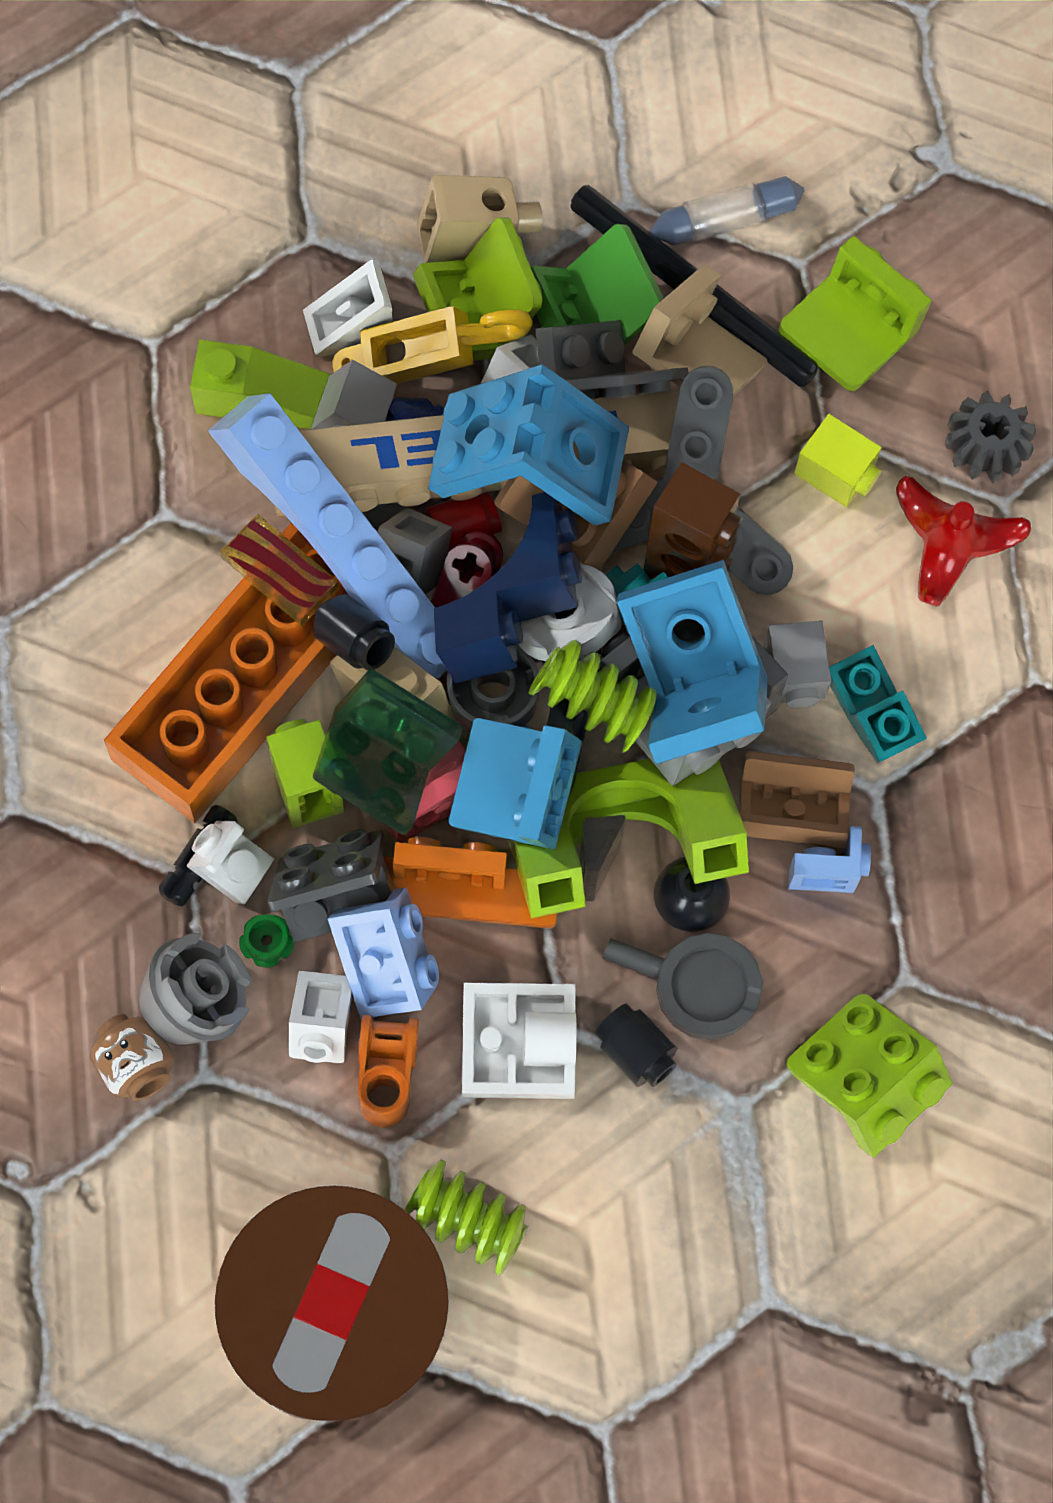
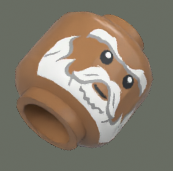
M121 1014L107 1020L100 1026L97 1031L99 1037L91 1048L90 1059L108 1090L114 1096L119 1098L130 1097L132 1101H141L155 1095L168 1084L171 1078L169 1072L173 1068L174 1054L167 1042L149 1026L143 1017L128 1018L127 1015Z

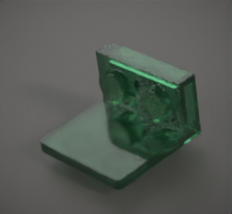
M370 668L335 707L312 775L313 779L332 793L341 796L370 814L379 822L386 824L402 835H406L413 828L429 771L459 741L463 726Z

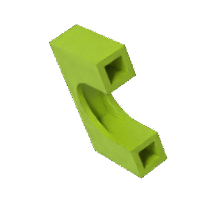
M650 758L577 773L573 789L568 796L555 850L508 840L531 918L586 907L582 868L576 847L588 833L602 825L615 821L642 820L658 824L669 830L680 842L695 884L749 873L747 832L719 760L707 771L699 775L693 773L674 786L668 782Z

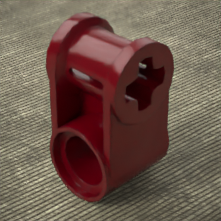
M481 530L468 532L460 539L457 546L451 549L447 555L439 582L431 597L430 602L435 608L451 603L471 593L500 570L503 562V549L498 539L489 532ZM469 553L477 555L476 564L480 568H475L471 565L472 557Z

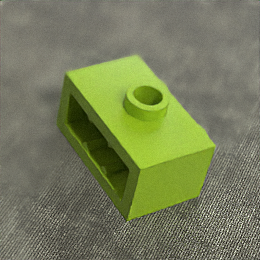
M304 719L292 720L277 727L275 734L266 736L272 770L292 829L344 812L339 776L346 774V770L337 743L328 745L319 719L309 723Z

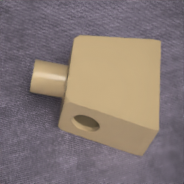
M432 175L417 222L423 263L465 260L496 218H510L517 234L541 232L543 217L539 201L516 202L513 184L507 177Z

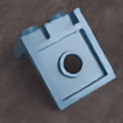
M543 364L449 394L444 408V419L437 450L433 457V468L428 489L440 497L446 498L522 476L594 526L611 522L629 432L628 425ZM573 441L579 450V460L573 450Z
M724 560L618 594L616 602L649 687L655 689L657 694L648 746L655 764L764 731L768 677ZM683 619H693L703 626L705 634L697 641L685 642L675 635L673 627Z

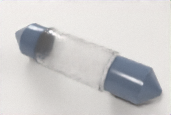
M783 176L758 184H745L683 202L681 206L664 210L650 229V233L661 241L677 245L687 241H700L763 223L767 218L794 211L804 193V187Z

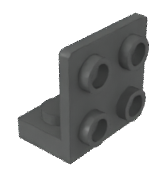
M621 320L536 329L539 365H545L590 399L596 398L595 389L597 388L599 397L605 398L637 395L636 385L639 386V394L671 391L670 380L684 379L689 373L688 367L625 372Z

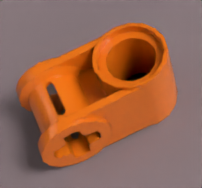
M363 1014L358 1057V1064L360 1065L358 1096L360 1112L364 1119L374 1126L381 1128L392 1127L401 1122L407 1114L410 1102L412 1069H415L419 1019L410 1018L408 1023L374 1021L371 1015ZM386 1085L398 1092L399 1098L389 1107L375 1106L368 1099L372 1090L379 1086Z

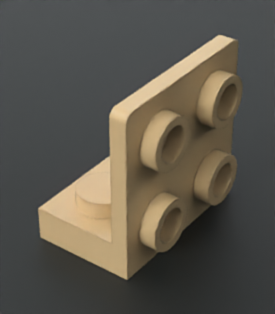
M704 264L653 308L632 353L647 363L653 370L688 367L690 372L700 366L719 368L729 376L733 385L734 397L764 369L767 359L708 317L716 305L717 298L712 294L722 275ZM684 379L671 381L681 388Z

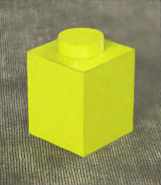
M828 414L801 450L794 474L847 507L857 492L865 497L877 481L882 470L876 467V463L882 447L831 414Z

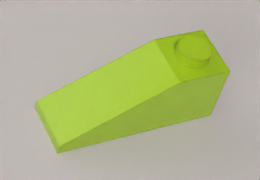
M199 339L190 390L195 414L217 417L227 415L248 396L270 393L296 427L311 429L331 374L252 346Z

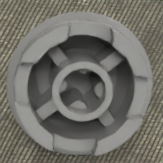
M199 933L187 934L162 944L153 955L139 989L138 1000L143 1018L159 1036L173 1044L187 1045L224 1039L238 1028L249 1008H245V987L251 983V978L245 964L230 946L225 944L219 949L208 941L199 940Z

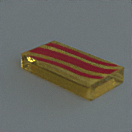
M259 514L220 551L221 557L225 562L301 626L339 589L338 581Z

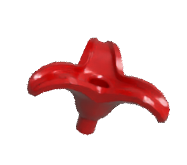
M902 477L896 486V494L905 516L924 541L918 580V599L923 603L936 607L940 606L972 559L1011 548L1024 541L1030 534L1031 523L1026 518L983 516L974 513L973 506L964 501L958 502L955 506L932 495L913 477Z

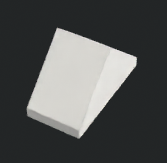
M371 259L303 309L316 356L325 357L333 355L343 348L361 344L360 330L393 322L392 305L379 261Z

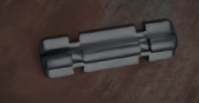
M218 805L212 806L202 820L204 823L203 829L210 824L214 825L216 821H235L238 823L237 817L232 812ZM200 828L196 829L175 861L176 870L174 873L169 871L159 885L161 896L177 906L182 907L187 903L195 891L193 888L194 882L200 883L202 880L199 875L187 867V864L195 854L192 851V846L197 836L203 830Z

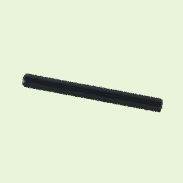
M583 185L572 197L570 206L572 211L603 235L615 224L629 226L651 272L674 290L698 270L590 185ZM717 284L712 294L717 298V302L709 317L763 355L770 365L797 386H806L816 375L819 367L818 364L779 331Z

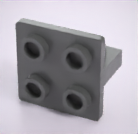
M364 829L352 830L341 835L335 842L319 847H315L313 844L296 846L288 850L279 859L268 897V904L271 912L282 910L294 943L331 933L328 918L335 909L383 902L388 899L395 888L383 857L386 843L383 830L369 833Z

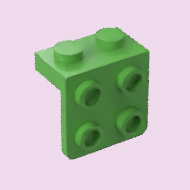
M615 224L567 268L530 267L542 292V306L536 313L542 328L621 320L622 339L625 346L643 331L653 308L664 299L630 227L627 225Z

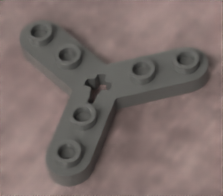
M700 366L691 370L684 378L679 392L664 475L662 478L656 479L658 483L612 553L648 541L654 505L681 462L717 481L733 401V385L729 376L723 370L714 366ZM737 507L736 514L743 519L734 536L737 538V543L730 555V558L733 560L728 571L745 586L758 594L771 595L778 593L788 585L792 578L793 562L791 555L779 541L742 509Z

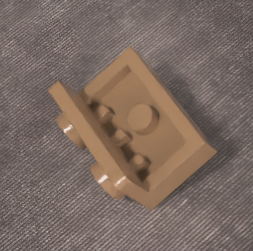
M748 751L745 756L738 805V811L747 832V837L846 849L849 836L850 792L855 766L852 763Z

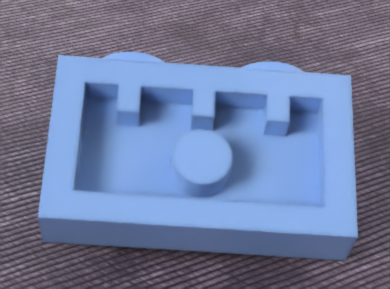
M406 887L394 889L388 899L383 902L335 909L329 916L328 921L360 1019H362L363 1014L378 1017L422 1010L437 988L439 970L433 955H428L422 936V915L418 906L412 904L408 889Z

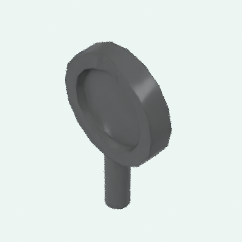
M705 933L687 937L671 948L666 958L610 938L603 956L605 960L658 979L656 992L661 1011L673 1027L692 1038L712 1041L730 1037L749 1023L760 1004L763 982L758 963L745 946L728 936Z

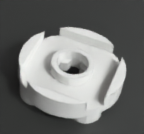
M580 564L582 583L575 584L577 609L571 616L564 619H557L555 613L520 622L523 631V642L518 645L522 650L535 659L547 661L557 647L562 648L571 640H577L581 643L580 660L588 653L598 651L612 636L617 634L622 625L619 607L616 602L617 596L611 581L604 573L592 566Z

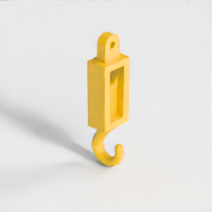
M450 306L360 330L361 344L339 350L333 358L332 368L336 372L353 359L399 384L473 365L472 345L501 343L520 339L529 333L533 321L528 312L509 309L484 314L480 318V323L469 324L467 313L455 306ZM403 342L405 345L403 360L387 364L385 346Z

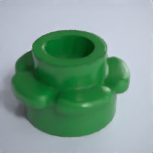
M264 914L254 916L246 922L244 934L239 939V946L245 958H252L255 965L259 967L269 968L276 966L281 958L286 959L290 956L294 948V941L289 934V928L284 918L278 915ZM269 936L272 938V943L270 945H263L262 938Z

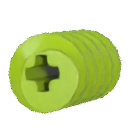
M571 640L562 648L557 647L540 669L528 694L534 696L547 686L551 689L547 706L553 708L566 698L569 700L566 718L571 720L581 711L585 710L588 712L585 730L590 732L601 722L607 724L603 741L608 744L618 735L623 734L626 737L622 753L627 751L639 737L651 717L657 696L656 690L646 687L635 695L638 685L637 678L628 675L617 683L619 668L613 663L608 664L598 672L600 655L596 652H590L579 660L581 643L577 640Z
M439 1160L424 1174L408 1201L405 1211L411 1214L414 1210H417L416 1221L424 1230L434 1221H437L435 1240L439 1242H444L454 1232H457L455 1251L459 1253H464L476 1243L475 1262L480 1265L486 1263L495 1254L498 1255L495 1273L501 1276L511 1262L529 1226L524 1224L526 1206L520 1204L510 1214H505V1194H498L487 1204L484 1202L485 1183L481 1181L472 1190L466 1192L464 1191L466 1173L461 1170L452 1179L446 1181L444 1180L446 1161Z

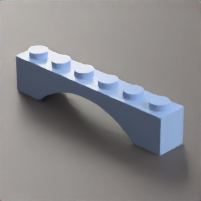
M267 393L246 397L208 430L210 435L239 472L280 509L304 535L337 577L347 594L388 624L390 633L395 637L394 647L434 678L438 679L447 669L436 653L434 605L273 396Z

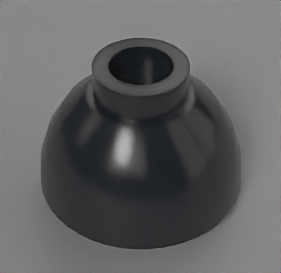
M681 857L669 863L659 874L654 886L655 906L661 917L671 926L688 932L703 931L717 924L725 915L730 902L729 883L725 877L695 884L686 858Z

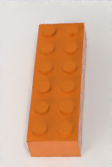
M292 522L278 538L312 567L327 573L333 579L324 580L309 574L273 545L268 550L285 561L311 583L331 587L322 597L306 594L292 586L269 567L257 561L254 567L272 577L288 592L302 600L316 603L311 608L296 605L287 600L271 585L248 572L104 739L110 759L194 824L265 742L266 736L271 735L330 665V661L337 656L315 638L313 632L314 618L318 608L325 601L339 595L348 594L322 557Z

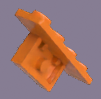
M413 837L408 839V843L395 842L394 857L383 856L394 888L406 887L412 904L418 906L422 916L550 929L556 925L557 913L531 918L517 869L506 868L507 853L496 852V847L493 845L471 842L464 844L463 849L441 847V842L436 839Z

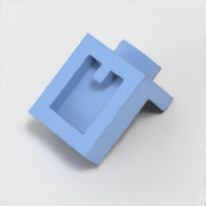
M850 826L844 856H836L835 850L825 847H812L804 849L803 854L795 853L789 867L788 889L854 893L861 876H869L871 846L870 843H862V827Z

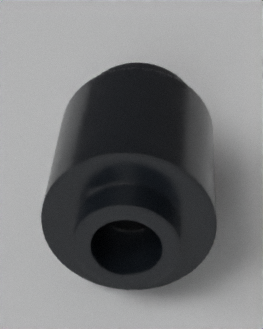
M346 594L329 599L318 608L314 618L313 632L315 638L352 667L372 671L381 667L388 660L395 646V637L390 633L388 624Z
M627 1003L610 1013L595 1031V1035L602 1041L600 1048L636 1087H640L647 1082L652 1087L657 1086L677 1066V1063L672 1058L678 1048L641 1009L634 1011Z

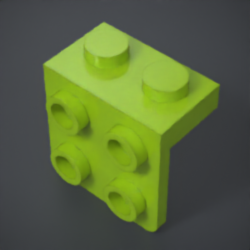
M508 217L496 218L465 260L420 263L412 274L427 312L455 306L468 314L469 324L480 323V318L484 314L509 309L526 311L533 318L542 306L541 287L532 273L524 253L522 240L517 235L513 223ZM512 341L472 345L473 360L492 359L497 347Z
M853 235L840 247L830 275L781 320L779 332L811 357L823 371L848 391H856L918 333L932 300L924 294L922 288L916 282L906 279L890 266L876 249L866 246Z
M867 994L855 996L787 1060V1066L794 1077L845 1117L858 1146L873 1159L887 1145L896 1142L903 1135L905 1129L928 1107L937 1104L944 1096L945 1091L953 1085L937 1046Z

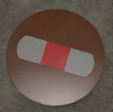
M348 1186L313 1187L291 1193L265 1207L244 1226L232 1242L222 1263L216 1285L215 1319L222 1348L236 1374L261 1399L295 1418L320 1421L348 1420L374 1413L390 1405L410 1390L424 1375L440 1347L445 1332L449 1304L448 1286L440 1256L433 1242L420 1224L404 1209L378 1194Z

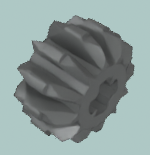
M988 390L981 394L979 403L967 397L961 403L960 412L951 414L947 427H949L948 429L951 432L947 434L945 439L946 449L957 451L952 460L954 467L965 464L971 466L969 471L971 480L977 478L981 471L987 472L992 483L1000 479L1002 471L1013 477L1019 472L1022 465L1021 461L1029 460L1034 447L1030 441L1033 440L1036 433L1035 425L1024 422L1028 415L1027 406L1014 410L1009 407L1011 404L1010 394L1003 396L1000 403L994 402Z

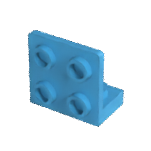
M476 718L473 721L449 816V824L459 829L555 850L582 741L561 728L544 725L543 730L538 731Z

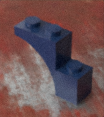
M546 492L532 495V508L526 532L506 564L487 582L471 593L451 603L434 608L436 653L455 683L518 667L516 644L523 642V631L520 622L577 607L575 584L582 583L581 566L576 553L572 551V542L579 539L577 523L572 510H563L559 501Z

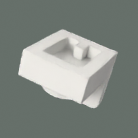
M216 821L214 825L206 826L195 839L192 846V851L195 854L187 864V867L235 903L246 904L274 861V858L242 835L244 828L235 821Z
M299 971L289 1019L290 1057L316 1063L344 1062L346 1032L353 999L347 976Z

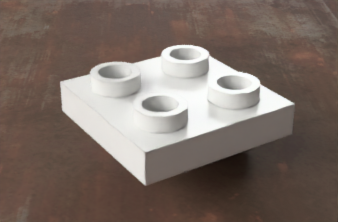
M464 983L462 1097L574 1099L576 1062L575 984Z

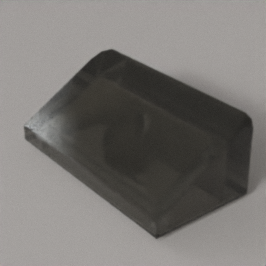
M626 816L591 817L585 818V822H582L578 853L582 868L586 902L595 900L619 852Z

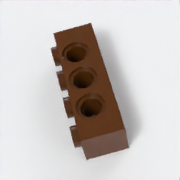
M681 462L653 508L643 569L648 577L652 580L662 572H665L669 578L724 560L727 570H729L733 560L730 558V555L737 543V538L734 536L743 519L736 514L740 493Z

